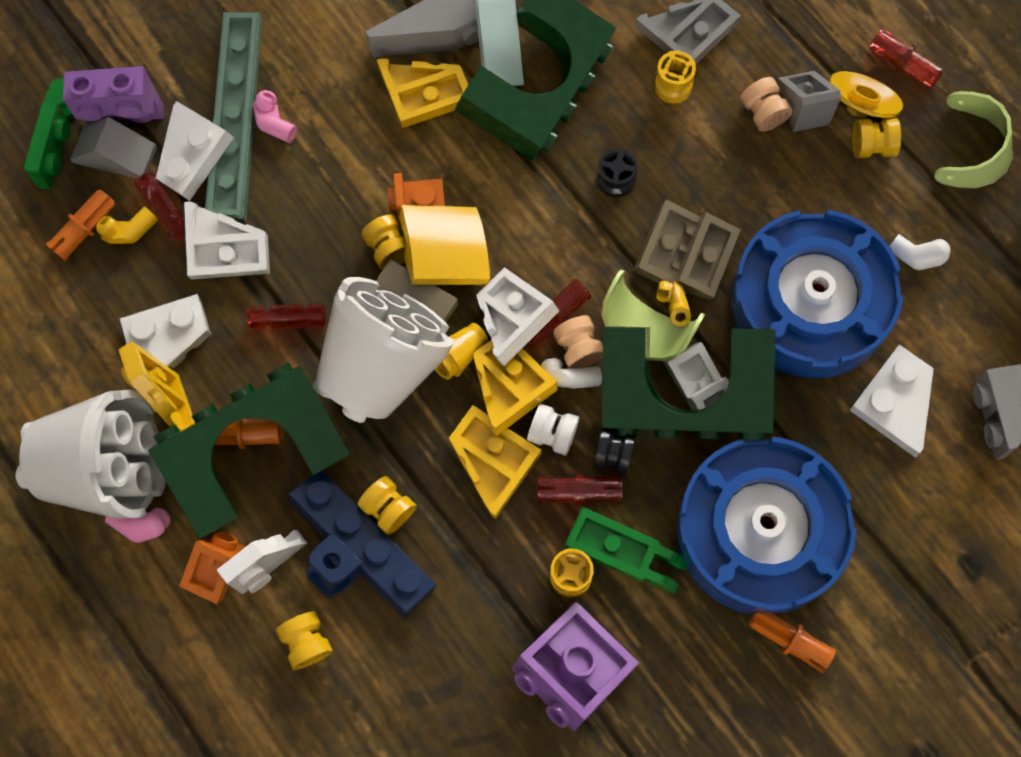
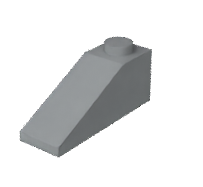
M423 0L365 31L369 52L373 57L455 51L465 45H473L479 42L475 0Z

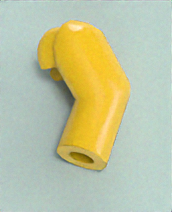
M144 206L129 222L116 221L111 216H104L97 222L96 230L101 235L102 240L109 244H134L158 221V218Z
M661 281L658 285L656 299L659 302L669 303L670 319L675 326H686L690 322L691 312L683 286L676 281L673 283Z

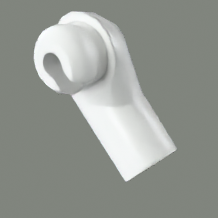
M899 234L889 246L897 258L915 270L941 266L950 256V246L942 239L914 245Z
M558 358L547 359L541 364V367L557 381V387L571 389L600 386L602 382V372L598 366L562 369L563 364Z

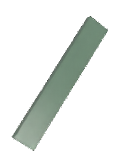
M223 12L213 123L226 130L234 139L208 174L205 209L233 218L238 223H246L255 119L253 103L256 101L263 22L261 13Z

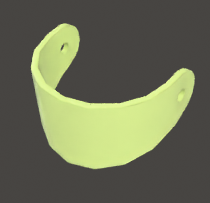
M968 91L951 93L947 97V105L949 107L988 120L1001 131L1005 141L1003 147L991 159L977 166L942 167L935 171L934 178L942 184L960 188H979L993 184L1007 173L1013 159L1011 117L1003 104L990 95Z
M621 269L614 278L603 301L602 318L605 327H650V360L667 361L678 357L688 347L705 314L701 313L698 319L690 321L686 326H675L671 322L670 317L656 312L630 292L624 283L625 271Z

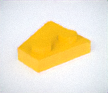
M385 58L377 60L380 74L402 128L455 111L462 94L468 87L460 65L444 63L431 65L428 62L412 61L410 66L390 64L389 59Z
M490 340L473 353V358L491 429L498 436L557 391V381L523 348L503 366L494 356L492 350L494 345L492 340Z
M133 341L118 349L124 365L121 368L124 380L131 388L136 389L169 427L176 424L180 431L195 423L191 417L193 414L177 373Z
M472 405L449 437L453 449L487 510L496 519L540 457L541 449L509 428L496 436L492 432L488 415Z

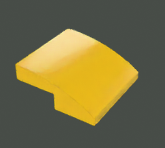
M401 206L398 218L407 244L404 260L412 285H487L489 283L488 252L477 207Z

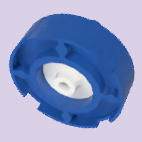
M800 210L782 215L759 230L745 248L731 289V310L736 328L776 329L775 369L781 372L811 379L830 378L848 373L858 368L874 355L898 320L903 304L898 273L901 270L899 263L884 239L871 227L852 216L832 210H827L825 215H800Z
M771 437L770 440H738L722 447L709 456L691 478L682 497L677 514L676 534L680 554L685 559L686 569L693 580L705 593L720 604L750 615L756 612L773 613L774 615L792 612L804 607L824 593L837 581L847 567L854 550L857 528H854L850 505L852 498L838 472L829 462L812 449L797 442L778 437ZM761 523L765 524L768 529L764 528Z

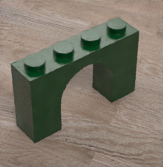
M524 0L517 11L518 26L544 42L556 54L562 70L561 85L557 89L544 94L523 92L481 65L455 108L457 112L530 160L534 159L539 150L545 153L548 152L559 133L553 130L559 119L566 123L578 104L572 100L577 90L585 93L596 76V73L591 71L592 66L596 60L603 64L615 45L609 39L616 30V27L576 0Z
M603 327L602 428H613L614 434L624 436L627 433L637 436L638 429L654 430L655 437L665 438L680 437V430L696 431V438L721 439L722 432H739V439L765 440V433H773L776 329H731V373L724 395L716 403L706 408L684 410L674 407L663 400L652 384L650 377V327Z
M288 362L266 374L270 381L257 389L253 387L252 383H249L229 394L232 402L217 410L213 403L191 415L195 423L179 431L175 424L153 436L157 444L151 446L148 451L199 539L238 518L239 512L215 472L212 456L216 439L233 422L249 417H261L278 423L290 434L313 475L350 455L300 365L292 369Z

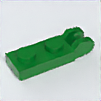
M63 77L50 82L51 85L48 86L50 89L47 90L45 100L42 102L24 165V170L37 188L51 190L54 177L58 176L61 171V150L63 143L67 142L70 138V120L75 118L63 101Z
M583 507L564 547L566 549L581 550L592 561L642 583L644 580L649 585L670 594H675L679 585L672 578L649 569L653 557L675 569L686 570L687 568L683 555L659 545L660 541Z

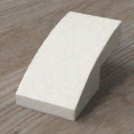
M698 342L685 349L678 357L663 362L692 410L703 409L716 403L724 395L728 387L729 381L727 377L721 378L702 342Z

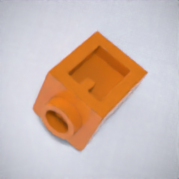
M402 173L394 174L395 187L388 188L390 211H397L399 216L402 205L445 206L442 178L403 182Z
M223 531L212 532L197 540L179 587L218 604L223 600L228 584L218 573L217 569L246 546L238 543V539L232 534Z

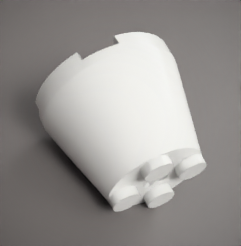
M348 277L342 281L334 297L313 389L321 396L331 398L343 406L342 412L349 419L363 423L367 417L375 419L387 418L447 357L455 340L447 337L446 332L449 326L446 322L416 299L405 293L401 298L392 292L377 290L379 284L371 279Z
M131 389L103 393L37 419L34 422L25 423L21 429L20 465L16 470L18 485L22 489H28L33 496L41 501L111 518H139L146 515L145 509L154 497L162 496L166 480L148 451L151 446L157 444L153 436L159 433L152 415L155 410L138 391Z

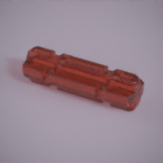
M145 172L142 176L137 177L134 181L135 186L171 240L177 241L186 236L184 219L153 173Z
M302 304L270 305L269 309H264V306H250L246 314L247 325L252 330L266 329V325L271 326V329L303 328L304 324H309V328L323 327L326 324V309L323 304H308L307 308H302Z

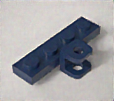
M323 471L311 475L289 493L288 501L325 538L311 552L306 574L307 579L325 597L331 598L339 595L359 578V574H361L405 618L435 590L436 584Z

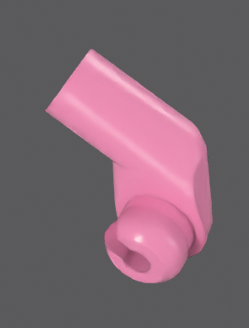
M267 90L259 92L256 95V101L253 103L257 127L269 135L291 143L296 136L297 126L280 119L278 105L276 104L277 97L273 92Z
M155 508L139 518L116 519L106 516L105 523L132 542L141 543L162 535L165 528L170 525V516L164 509Z

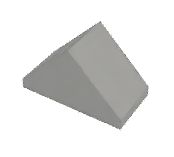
M815 71L778 78L782 99H786L793 110L792 115L788 118L792 132L830 125L841 99V92L837 87Z
M106 117L83 127L70 160L75 164L144 181L157 146L155 143L110 117Z

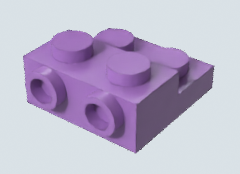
M144 66L64 72L63 101L75 119L85 120L88 124L106 117H110L117 122L132 121L135 123H146L151 119H164V105Z
M575 602L519 656L511 669L516 673L514 679L517 686L525 694L533 696L536 693L548 705L546 713L553 723L561 728H565L568 725L575 732L635 669L639 662L582 606Z

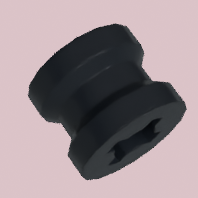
M612 149L601 156L598 164L597 184L603 193L611 197H622L633 190L637 174V161L634 155L624 149Z
M603 428L594 467L603 469L609 466L615 468L618 473L627 475L636 435L627 433L624 436L614 434L611 428Z

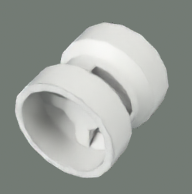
M539 404L528 433L527 441L536 446L546 444L551 446L554 452L566 456L574 439L580 417L570 413L560 415L555 413L552 407Z

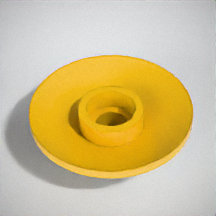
M841 71L834 73L829 80L831 84L840 90V101L847 105L846 110L855 117L892 118L898 116L903 109L902 100L892 89L869 76Z

